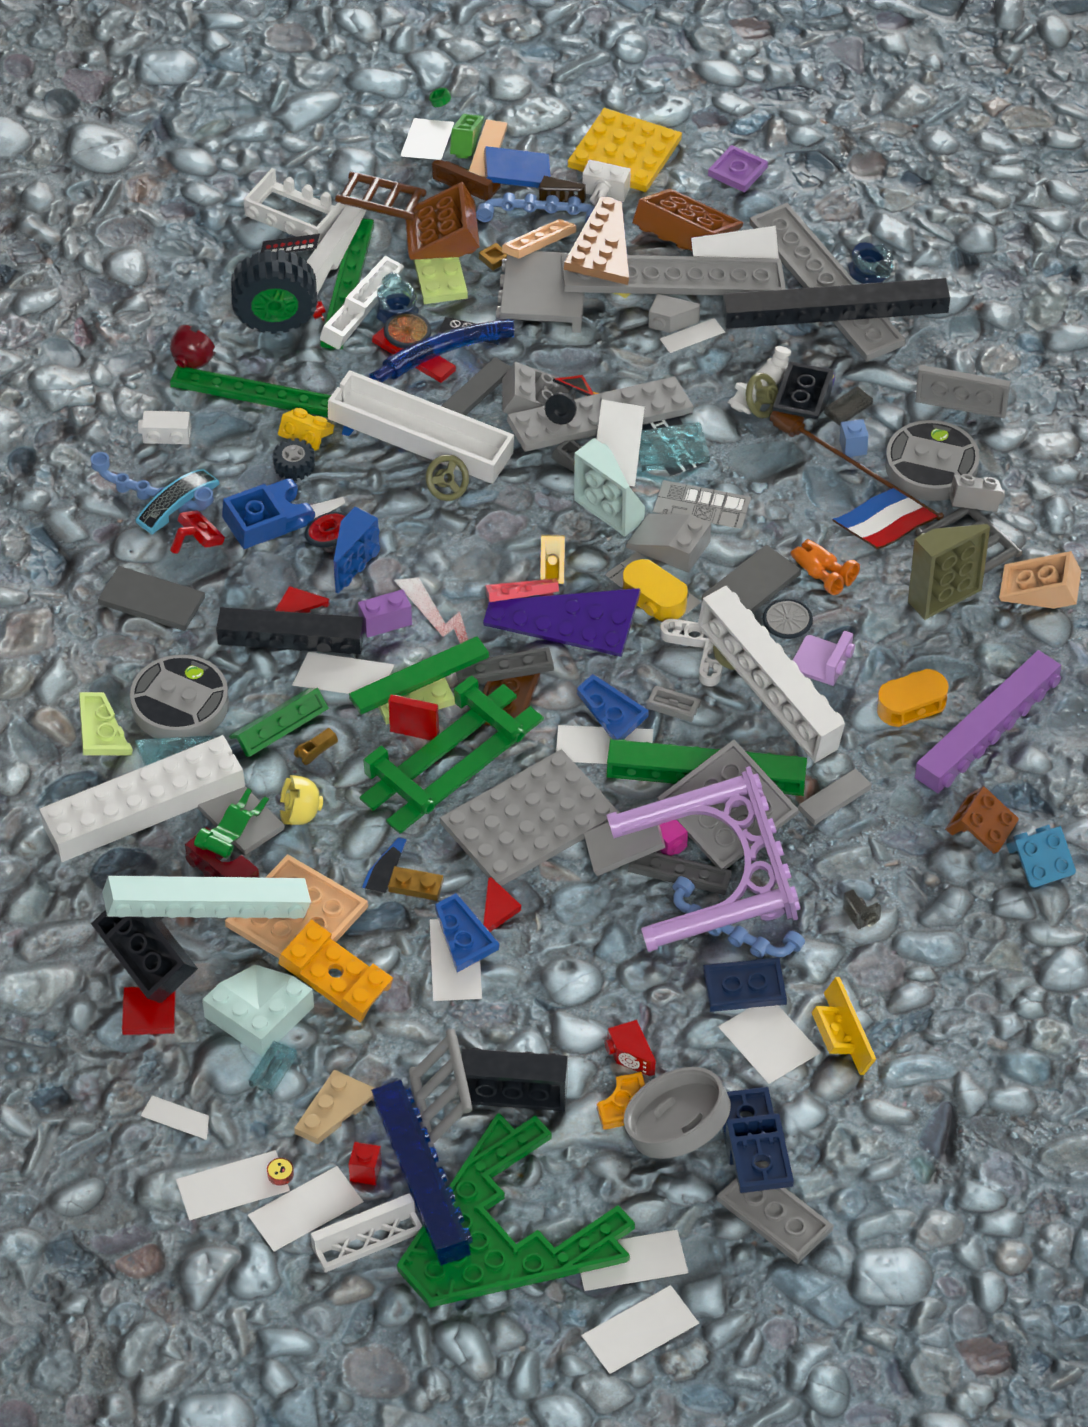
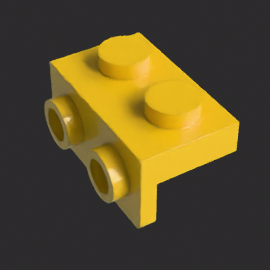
M295 408L282 414L278 435L292 441L295 438H298L300 442L305 440L306 444H311L314 451L319 450L323 437L333 434L335 425L327 422V419L324 417H314L307 414L308 412L304 409Z

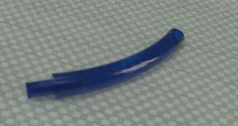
M514 319L472 324L423 339L386 358L382 362V367L371 372L369 378L381 383L389 378L396 380L420 364L452 350L484 341L514 337Z

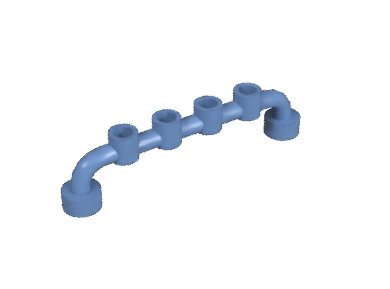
M505 193L503 198H492L479 204L476 209V217L481 222L491 221L494 214L493 207H502L506 211H511L514 208H524L527 212L541 209L546 210L550 214L557 211H567L571 215L587 212L585 216L586 224L595 207L590 204L581 203V200L575 196L570 197L568 202H559L558 197L555 195L548 196L546 201H538L534 194H527L524 200L516 199L513 193Z
M96 452L90 458L92 469L97 471L105 480L116 484V489L120 493H125L132 489L137 492L139 499L146 500L150 496L155 497L165 488L161 487L158 489L152 487L146 480L138 482L131 480L125 473L118 475L111 473L108 470L110 467L109 456L105 452ZM208 487L198 488L194 492L195 501L190 499L178 508V511L180 513L192 510L204 511L214 501L213 491Z
M679 876L672 886L675 891L673 895L675 906L685 914L701 910L702 908L699 905H690L683 900V897L687 898L692 894L695 886L689 879ZM727 925L707 931L713 936H718L721 931L728 934L729 943L735 947H741L743 942L752 946L750 952L757 958H763L765 953L773 957H785L793 951L799 952L805 944L803 936L795 931L787 932L783 938V947H775L763 937L757 938L749 934L741 926Z

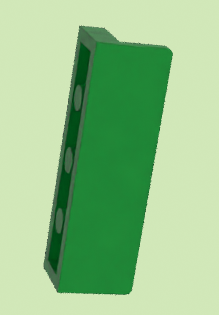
M318 687L309 688L229 735V738L237 739L246 757H250L329 708Z

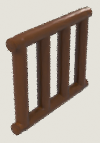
M350 171L349 181L341 195L337 194L335 202L413 220V211L420 198L425 197L427 191L419 187ZM358 182L370 184L362 200L350 197ZM379 187L391 190L383 205L371 202ZM400 192L412 195L405 210L392 207Z

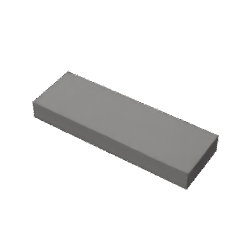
M854 769L800 803L798 809L811 823L816 825L871 790L872 784L857 769Z

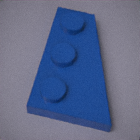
M594 674L577 688V695L614 740H624L649 717V710Z
M457 893L435 904V911L457 973L499 950V942Z

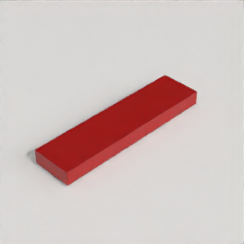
M389 326L388 332L393 339L403 343L416 342ZM384 327L372 336L374 344L440 383L456 371V365L422 345L411 349L392 345L384 335Z

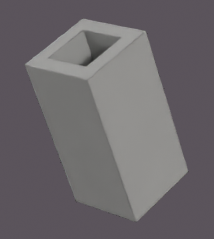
M954 474L948 495L952 506L997 512L999 504H1002L1004 501L1005 491L1002 490L1000 482L994 478L985 477L983 479L969 474Z

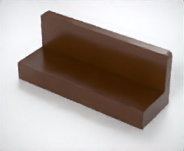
M435 159L432 163L434 180L451 187L463 182L470 195L487 201L491 199L501 188L500 183H492V180L472 173L468 169L449 161Z

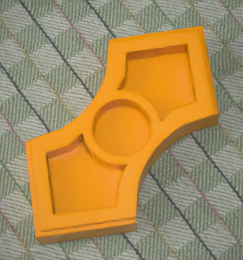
M642 1072L617 1076L614 1092L607 1099L597 1103V1112L603 1130L624 1126V1114L630 1100L645 1085Z

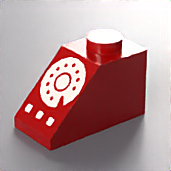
M633 1020L607 1028V1039L604 1040L608 1055H613L616 1064L642 1072V1074L654 1076L656 1060L638 1021Z

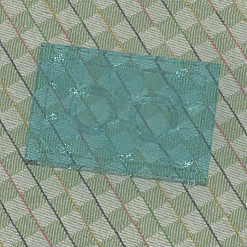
M696 422L642 430L638 457L641 471L645 472L710 462V454L701 423Z

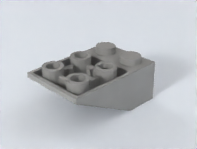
M514 362L502 379V412L511 414L545 406L550 396L560 392L568 394L570 388L553 381V378L559 377ZM576 392L572 396L573 399H576Z

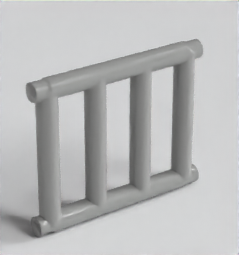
M448 1029L446 1037L417 1067L409 1069L425 1150L427 1151L435 1148L434 1143L464 1113H469L473 1110L459 1043L454 1029ZM449 1049L451 1058L422 1087L421 1077ZM454 1071L456 1080L427 1108L425 1099ZM459 1093L460 1103L431 1130L430 1120Z

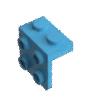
M1050 825L1035 829L1037 834L1031 836L1024 832L1013 836L1014 841L1006 844L1009 854L1018 852L1028 884L1032 888L1074 875L1076 872L1061 826L1051 829Z

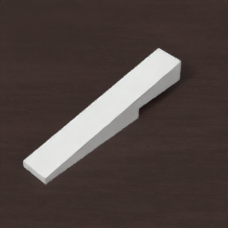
M346 205L317 246V249L314 250L307 260V263L311 265L316 275L317 295L330 269L338 268L366 212L365 209Z
M385 256L346 297L344 305L324 325L319 340L339 350L400 275L404 265Z

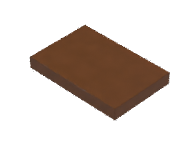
M540 673L487 681L482 693L488 696L502 684L506 685L517 695V698L503 708V710L513 718H516L530 706L540 680Z

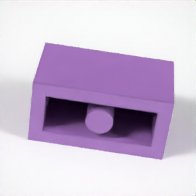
M403 589L358 602L359 617H363L364 633L367 638L412 625L411 604Z

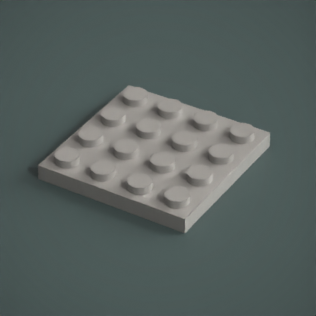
M732 740L657 797V801L732 779L741 776L742 772L746 771V767L750 766L752 773H758L762 791L769 806V810L765 811L767 819H773L776 831L799 813V809L735 740ZM720 803L710 807L724 812L725 805ZM742 805L732 808L730 817L737 821L745 820L749 814L747 807ZM690 815L676 819L688 831V836L721 870L729 868L744 856V850L738 837L722 821L707 815ZM755 817L753 823L745 829L750 834L759 836L761 833Z

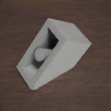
M657 294L649 311V328L668 333L697 324L700 320V304Z

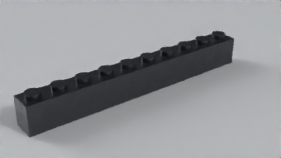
M946 278L723 294L722 310L726 329L949 313L950 293Z

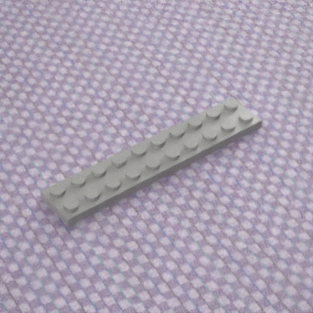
M788 203L750 217L749 224L753 229L776 226L779 259H781V262L803 288L857 284ZM887 317L832 321L866 361L905 346V338Z
M561 254L560 259L564 292L723 295L727 293L786 289L781 259L627 255L628 285L563 270L564 262L569 254Z

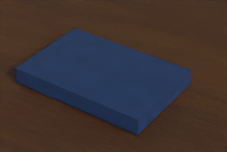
M780 958L703 965L710 1012L787 1005Z

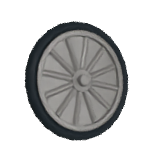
M781 599L771 603L765 609L762 618L765 628L771 634L784 639L801 637L810 630L813 624V616L810 609L800 601L793 599Z

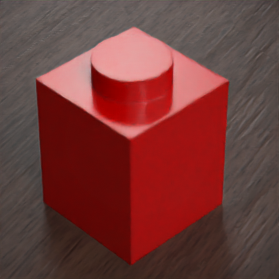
M354 1142L349 1160V1177L351 1182L376 1185L382 1164L381 1146Z

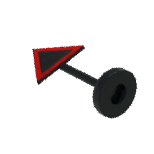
M583 375L553 378L554 382L570 388L568 394L555 393L548 398L544 410L550 421L563 425L573 420L577 412V406L572 396L576 391L586 396L594 395Z

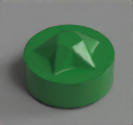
M438 88L430 94L429 100L433 107H442L451 100V94L447 88Z

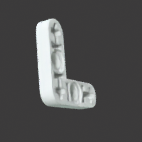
M677 619L664 620L660 626V637L662 640L668 643L704 648L699 668V681L705 686L717 685L721 680L723 666L716 659L708 657L709 654L713 653V643L709 638H705V634L699 628L698 623ZM696 631L699 632L701 635L699 637L693 638L688 634L690 632ZM709 667L713 668V673L711 676H707L709 673Z

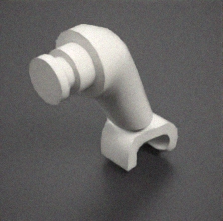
M782 346L775 347L773 357L767 359V362L755 373L768 374L775 381L776 385L783 380L788 366V356L791 354V350ZM761 379L763 386H769L766 381ZM736 383L735 389H737V393L727 403L738 412L751 414L752 412L749 410L746 402L747 383ZM754 385V387H753V392H752L753 402H754V403H755V401H756V399H757V398H756L757 390H756L755 385Z

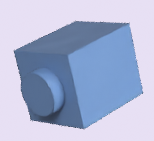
M864 420L841 422L839 442L843 453L848 457L867 455L869 435Z

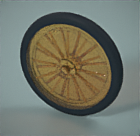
M417 313L395 314L386 321L384 335L396 347L404 349L416 348L426 343L430 338L431 325L425 317Z

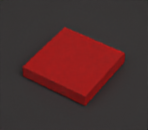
M390 695L388 701L390 732L430 741L439 735L437 704Z
M124 987L122 1034H175L176 990L162 1003L147 999L139 987Z

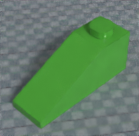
M463 114L452 128L450 154H456L457 158H468L473 155L484 122V116Z

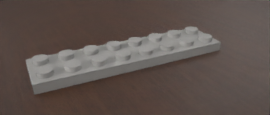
M674 376L574 399L577 412L573 420L568 424L559 425L550 421L545 414V406L508 414L507 422L526 452L557 445L568 440L596 436L601 400L644 406L643 424L693 413L694 406Z

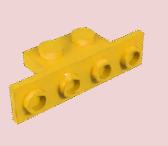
M835 977L824 992L829 1006H816L811 1013L829 1054H851L859 1075H865L875 1062L876 1057L840 977Z

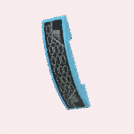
M204 469L190 472L178 478L147 504L136 518V523L153 535L169 523L170 514L194 497V492L198 488L208 487L213 490L220 484L219 480Z

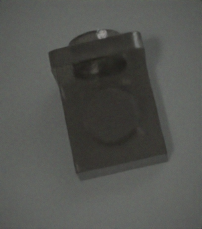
M853 889L844 893L843 909L858 930L866 926H872L880 920L882 906L879 902L867 907L864 899L858 897Z

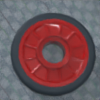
M329 512L316 517L306 527L305 539L315 547L325 548L337 545L341 520L347 514L343 512Z

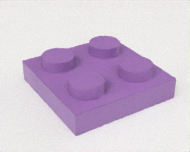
M731 145L708 169V176L745 193L768 168V161Z

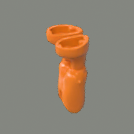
M810 539L805 540L801 544L802 547L797 546L790 553L792 558L811 577L824 582L825 590L831 595L841 593L844 585L849 587L860 571V564L857 561L848 560L843 565L837 563L835 555Z

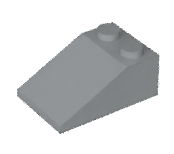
M647 514L627 542L626 548L689 573L710 543L711 523L688 514Z

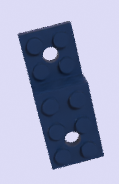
M761 1087L728 1091L727 1094L731 1104L730 1113L722 1127L729 1165H734L740 1193L793 1187L794 1179L779 1113L774 1114L769 1088ZM743 1111H749L753 1113L754 1116L743 1118L742 1116H740V1113ZM766 1161L769 1164V1166L766 1168H759L755 1165V1163Z

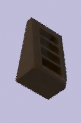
M544 176L539 186V201H546L548 196L555 195L558 197L559 202H568L570 197L575 196L581 200V203H585L586 185Z

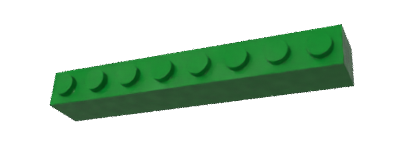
M610 739L607 758V778L676 784L721 749ZM745 751L784 794L804 796L807 757Z

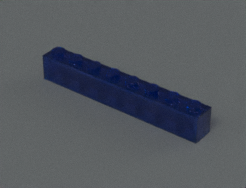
M400 1079L372 1089L375 1107L440 1266L470 1256L469 1244L473 1243L468 1227L463 1229L461 1225L464 1222L460 1207L454 1208L453 1203L456 1202L451 1186L446 1188L444 1184L447 1182L445 1171L442 1166L438 1168L436 1162H439L437 1152L434 1146L429 1148L428 1143L431 1142L427 1128H421L419 1124L423 1121L418 1107H412V1103L415 1102L410 1088L405 1089Z

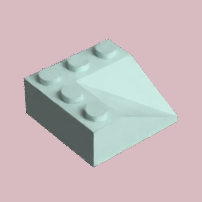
M593 438L574 454V501L623 536H627L644 520V504L629 487L611 449L606 444Z
M254 965L220 982L202 999L204 1017L262 1057L314 1008L312 988L292 975L259 965Z

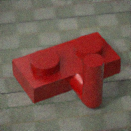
M198 510L179 514L177 521L183 527L178 528L170 548L172 553L178 554L185 536L190 535L204 548L223 545L225 536Z

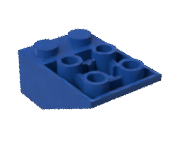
M354 507L341 520L333 561L335 592L338 594L344 587L350 585L356 574L362 572L372 557H376L380 551L378 518L357 507Z

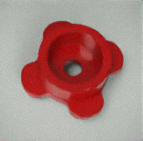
M320 300L317 301L313 317L315 320L321 317L325 321L323 314L326 313V310Z

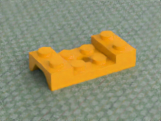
M311 919L281 952L278 964L361 1023L371 1005L383 991H388L391 988L393 977L374 963L368 966L331 939L332 933ZM338 969L341 971L342 976L332 977L328 971Z

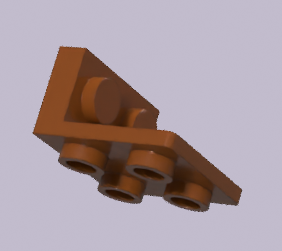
M983 786L966 796L945 830L952 836L960 831L966 832L968 830L993 854H996L1019 819Z

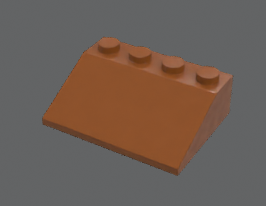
M463 182L418 203L413 211V220L406 219L408 255L411 260L461 257L465 254H471L480 248L475 201Z
M667 189L640 198L632 223L638 225L642 231L657 234V237L661 240L676 243L678 248L693 251L691 238L739 231L744 222L673 189Z

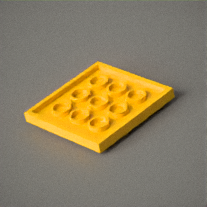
M603 108L568 159V167L584 172L588 161L594 160L630 168V188L647 192L681 141L682 132Z

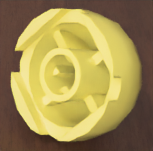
M289 775L290 778L285 779L281 792L280 802H283L285 805V811L280 810L281 821L286 825L309 823L316 816L317 811H321L323 797L319 796L317 786L310 779Z

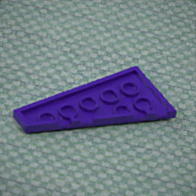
M636 588L514 598L489 602L483 624L484 626L622 657L641 590Z

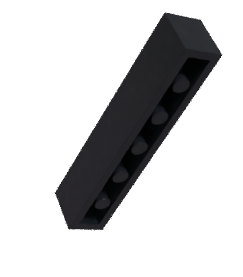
M220 607L216 627L218 645L361 654L364 620L363 617Z

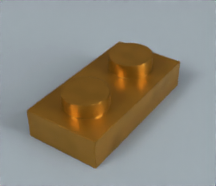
M394 866L388 885V892L438 901L444 878L443 875Z

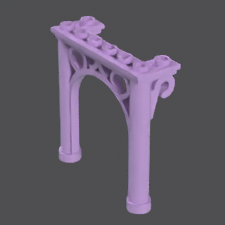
M750 766L746 767V771L742 772L741 776L618 814L616 812L606 814L613 838L690 815L711 816L722 821L733 830L744 850V873L734 893L723 902L714 906L642 927L641 930L648 952L658 950L659 946L756 916H760L762 920L767 921L776 919L786 913L787 919L793 918V921L798 919L797 910L801 908L795 886L789 887L787 879L791 878L787 863L782 865L780 856L784 855L780 840L774 841L773 833H777L773 819H767L765 811L769 810V806L762 791L758 773L753 774ZM720 803L725 805L724 812L710 807ZM742 805L747 807L749 814L745 820L737 821L730 817L732 808ZM755 817L761 833L759 836L752 835L745 829L753 823ZM766 848L771 865L764 861H756V856L760 849ZM758 869L768 872L770 880L764 887H758L750 880L754 871ZM747 888L753 893L758 894L740 900Z

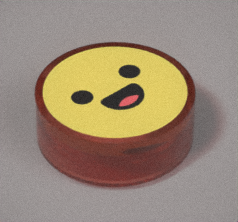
M285 1158L272 1160L267 1166L269 1181L279 1186L288 1184L294 1177L293 1164Z

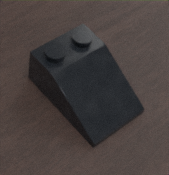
M789 361L773 406V411L818 420L827 406L832 392L834 370Z

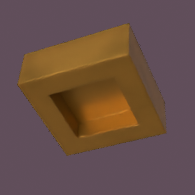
M494 243L479 252V259L494 271L502 266V259H507V254L502 253V247Z

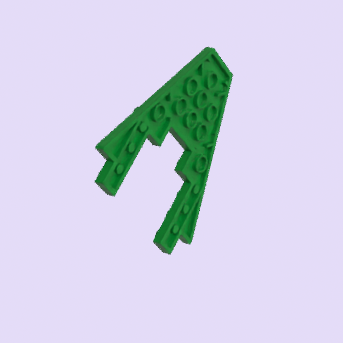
M498 1113L397 1264V1271L429 1308L627 1263L630 1261V1254L621 1246L618 1240L635 1229V1222L617 1205L555 1248L539 1230H536L516 1244L487 1212V1210L505 1199V1193L492 1178L551 1140L552 1133L536 1115L514 1129Z

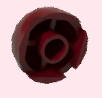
M181 325L175 331L170 341L172 357L181 368L199 369L209 363L216 354V352H213L215 345L202 331L197 330L195 333L190 330L192 326Z

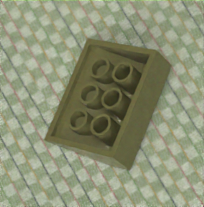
M988 524L936 528L927 533H922L914 539L908 603L924 620L982 590L990 532Z

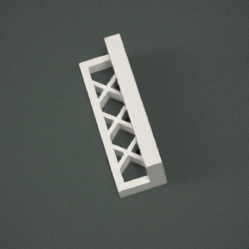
M409 1193L312 1232V1249L326 1273L416 1236L422 1224L415 1213L414 1200ZM408 1218L412 1220L415 1226L408 1230L397 1228L399 1222ZM379 1230L390 1232L388 1238L383 1240L373 1238V1235ZM356 1239L365 1242L363 1248L359 1250L348 1248L350 1242ZM329 1250L340 1252L337 1259L329 1262L326 1261L323 1255L324 1252Z

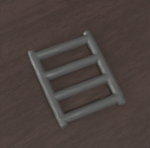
M961 507L923 530L918 528L914 532L918 537L920 534L927 533L932 529L945 528L969 514L976 521L971 525L988 524L990 526L989 534L992 536L989 537L988 548L999 542L1007 549L985 563L984 574L1012 557L1019 558L1023 554V551L977 509Z

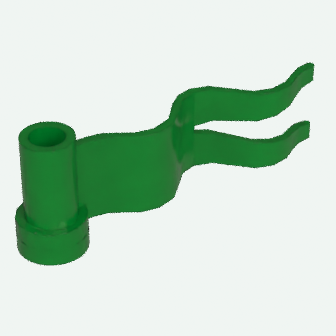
M247 788L237 804L232 803L229 805L216 828L210 831L202 828L198 832L194 846L202 850L208 849L226 859L229 858L234 848L231 843L240 838L252 816L257 817L260 815L269 798L264 797L251 811L243 810L252 792L251 789Z

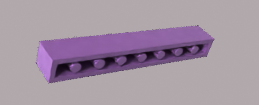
M1039 650L1034 653L916 763L915 779L936 793H939L945 787L951 786L957 775L966 772L973 760L979 759L989 745H994L1004 731L1010 730L1020 716H1025L1036 701L1040 702L1051 687L1055 688L1061 680V664Z

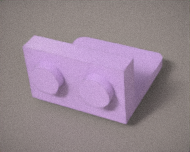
M844 631L837 644L807 635L793 661L798 665L800 672L805 677L834 686L839 675L843 674L848 658H851L854 653L855 644H852L853 633Z

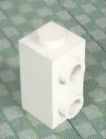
M144 411L143 420L138 421V433L142 434L143 443L189 444L191 434L190 412Z

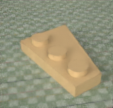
M333 1070L295 1126V1134L319 1144L341 1127L342 1122L352 1114H358L366 1103L370 1100H376L380 1096V1090Z

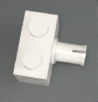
M589 160L583 172L582 184L586 185V194L592 195L590 198L591 203L596 206L600 197H611L614 200L624 202L630 190L631 169Z

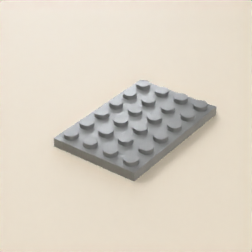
M561 749L441 816L440 824L488 878L492 877L499 885L503 886L585 839V832L608 822L606 814L613 812L618 814L620 812Z

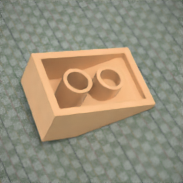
M1072 551L1005 564L999 598L1003 602L1053 609L1076 605L1081 569Z

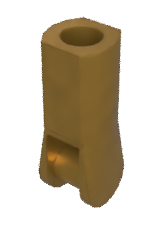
M327 728L313 739L299 745L294 750V756L300 757L304 765L310 764L321 753L338 742L336 733Z

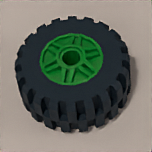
M265 250L264 253L257 252L252 254L251 258L246 257L241 261L242 264L239 263L234 269L231 277L232 307L234 314L243 324L246 323L247 327L251 329L256 328L258 332L265 333V331H269L271 334L279 331L285 333L289 332L292 328H299L302 325L301 323L305 324L311 318L310 316L314 314L317 305L316 275L311 265L302 257L297 258L295 253H285L284 250H277V252Z

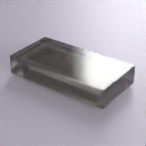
M857 386L825 407L824 414L841 426V422L850 420L872 405L873 398Z

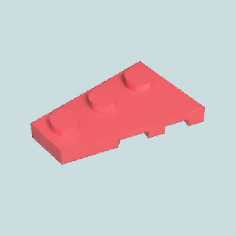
M556 578L485 585L489 602L526 598L534 595L551 596L554 595L553 592H559Z

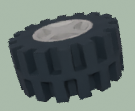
M295 438L294 441L287 439V442H280V446L276 445L275 450H273V464L276 474L279 473L281 478H292L293 481H297V478L303 480L305 475L307 477L310 476L315 466L314 449L311 444H306L305 440L300 442L298 438Z

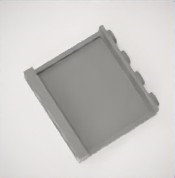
M535 251L519 259L508 254L507 259H502V272H505V274L500 276V288H503V290H499L498 303L501 306H497L496 319H500V329H504L505 319L571 322L572 333H581L585 292H564L560 259L561 254L569 253Z

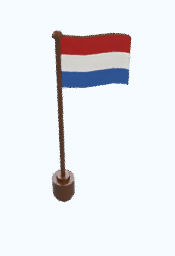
M772 411L770 421L774 427L790 437L803 433L891 488L870 498L851 512L832 519L833 522L876 549L886 547L895 543L917 527L933 520L939 521L944 518L942 512L939 514L805 430L804 418L802 416Z

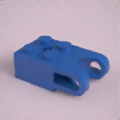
M285 479L268 486L262 484L223 499L222 518L243 550L306 527L314 520L315 511L310 504L290 503L296 498L298 486L292 479Z

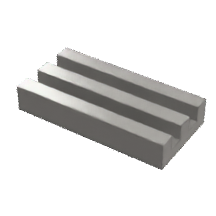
M655 686L646 703V708L692 722L694 715L697 713V708L700 707L701 699Z

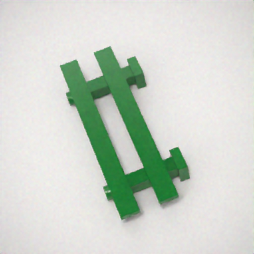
M471 675L454 688L455 704L461 709L468 705L471 710L401 765L396 767L389 761L388 750L382 745L363 759L365 774L370 779L378 776L381 780L362 794L360 800L374 811L395 793H398L408 803L390 816L386 823L401 834L422 816L431 813L437 804L510 746L520 742L529 731L544 720V717L530 706L516 718H513L503 708L515 700L517 695L506 685L502 684L494 692L486 696L479 690L478 680ZM488 722L498 730L497 733L425 790L413 781L414 778L484 723Z

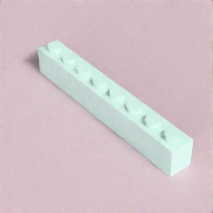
M108 876L102 891L108 917L297 919L305 917L311 903L305 878Z

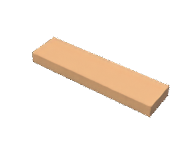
M486 119L469 169L470 172L486 178L485 146L501 148L507 130L506 122Z
M558 219L502 245V253L518 259L576 233V225Z

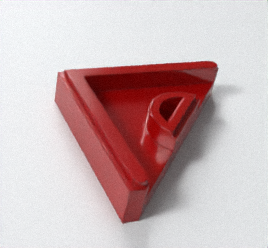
M289 586L275 611L310 613V610L321 606L327 608L330 605L329 598Z
M492 877L488 878L483 923L487 930L491 932L521 911V904Z

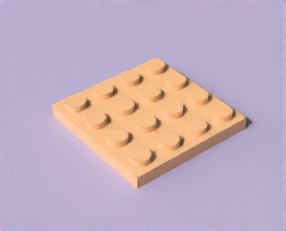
M287 854L265 878H305L311 900L305 917L297 919L228 917L225 920V926L279 958L281 952L311 919L332 933L331 939L337 942L368 908V901Z

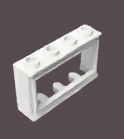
M271 168L243 199L245 216L296 237L320 234L319 245L346 205L337 203L335 206L332 205L331 195L328 192H324L320 200L314 198L313 188L309 184L302 188V192L295 190L294 180L291 177H287L284 180V185L277 183L276 169ZM272 192H275L326 213L327 216L316 227L265 206L262 203Z

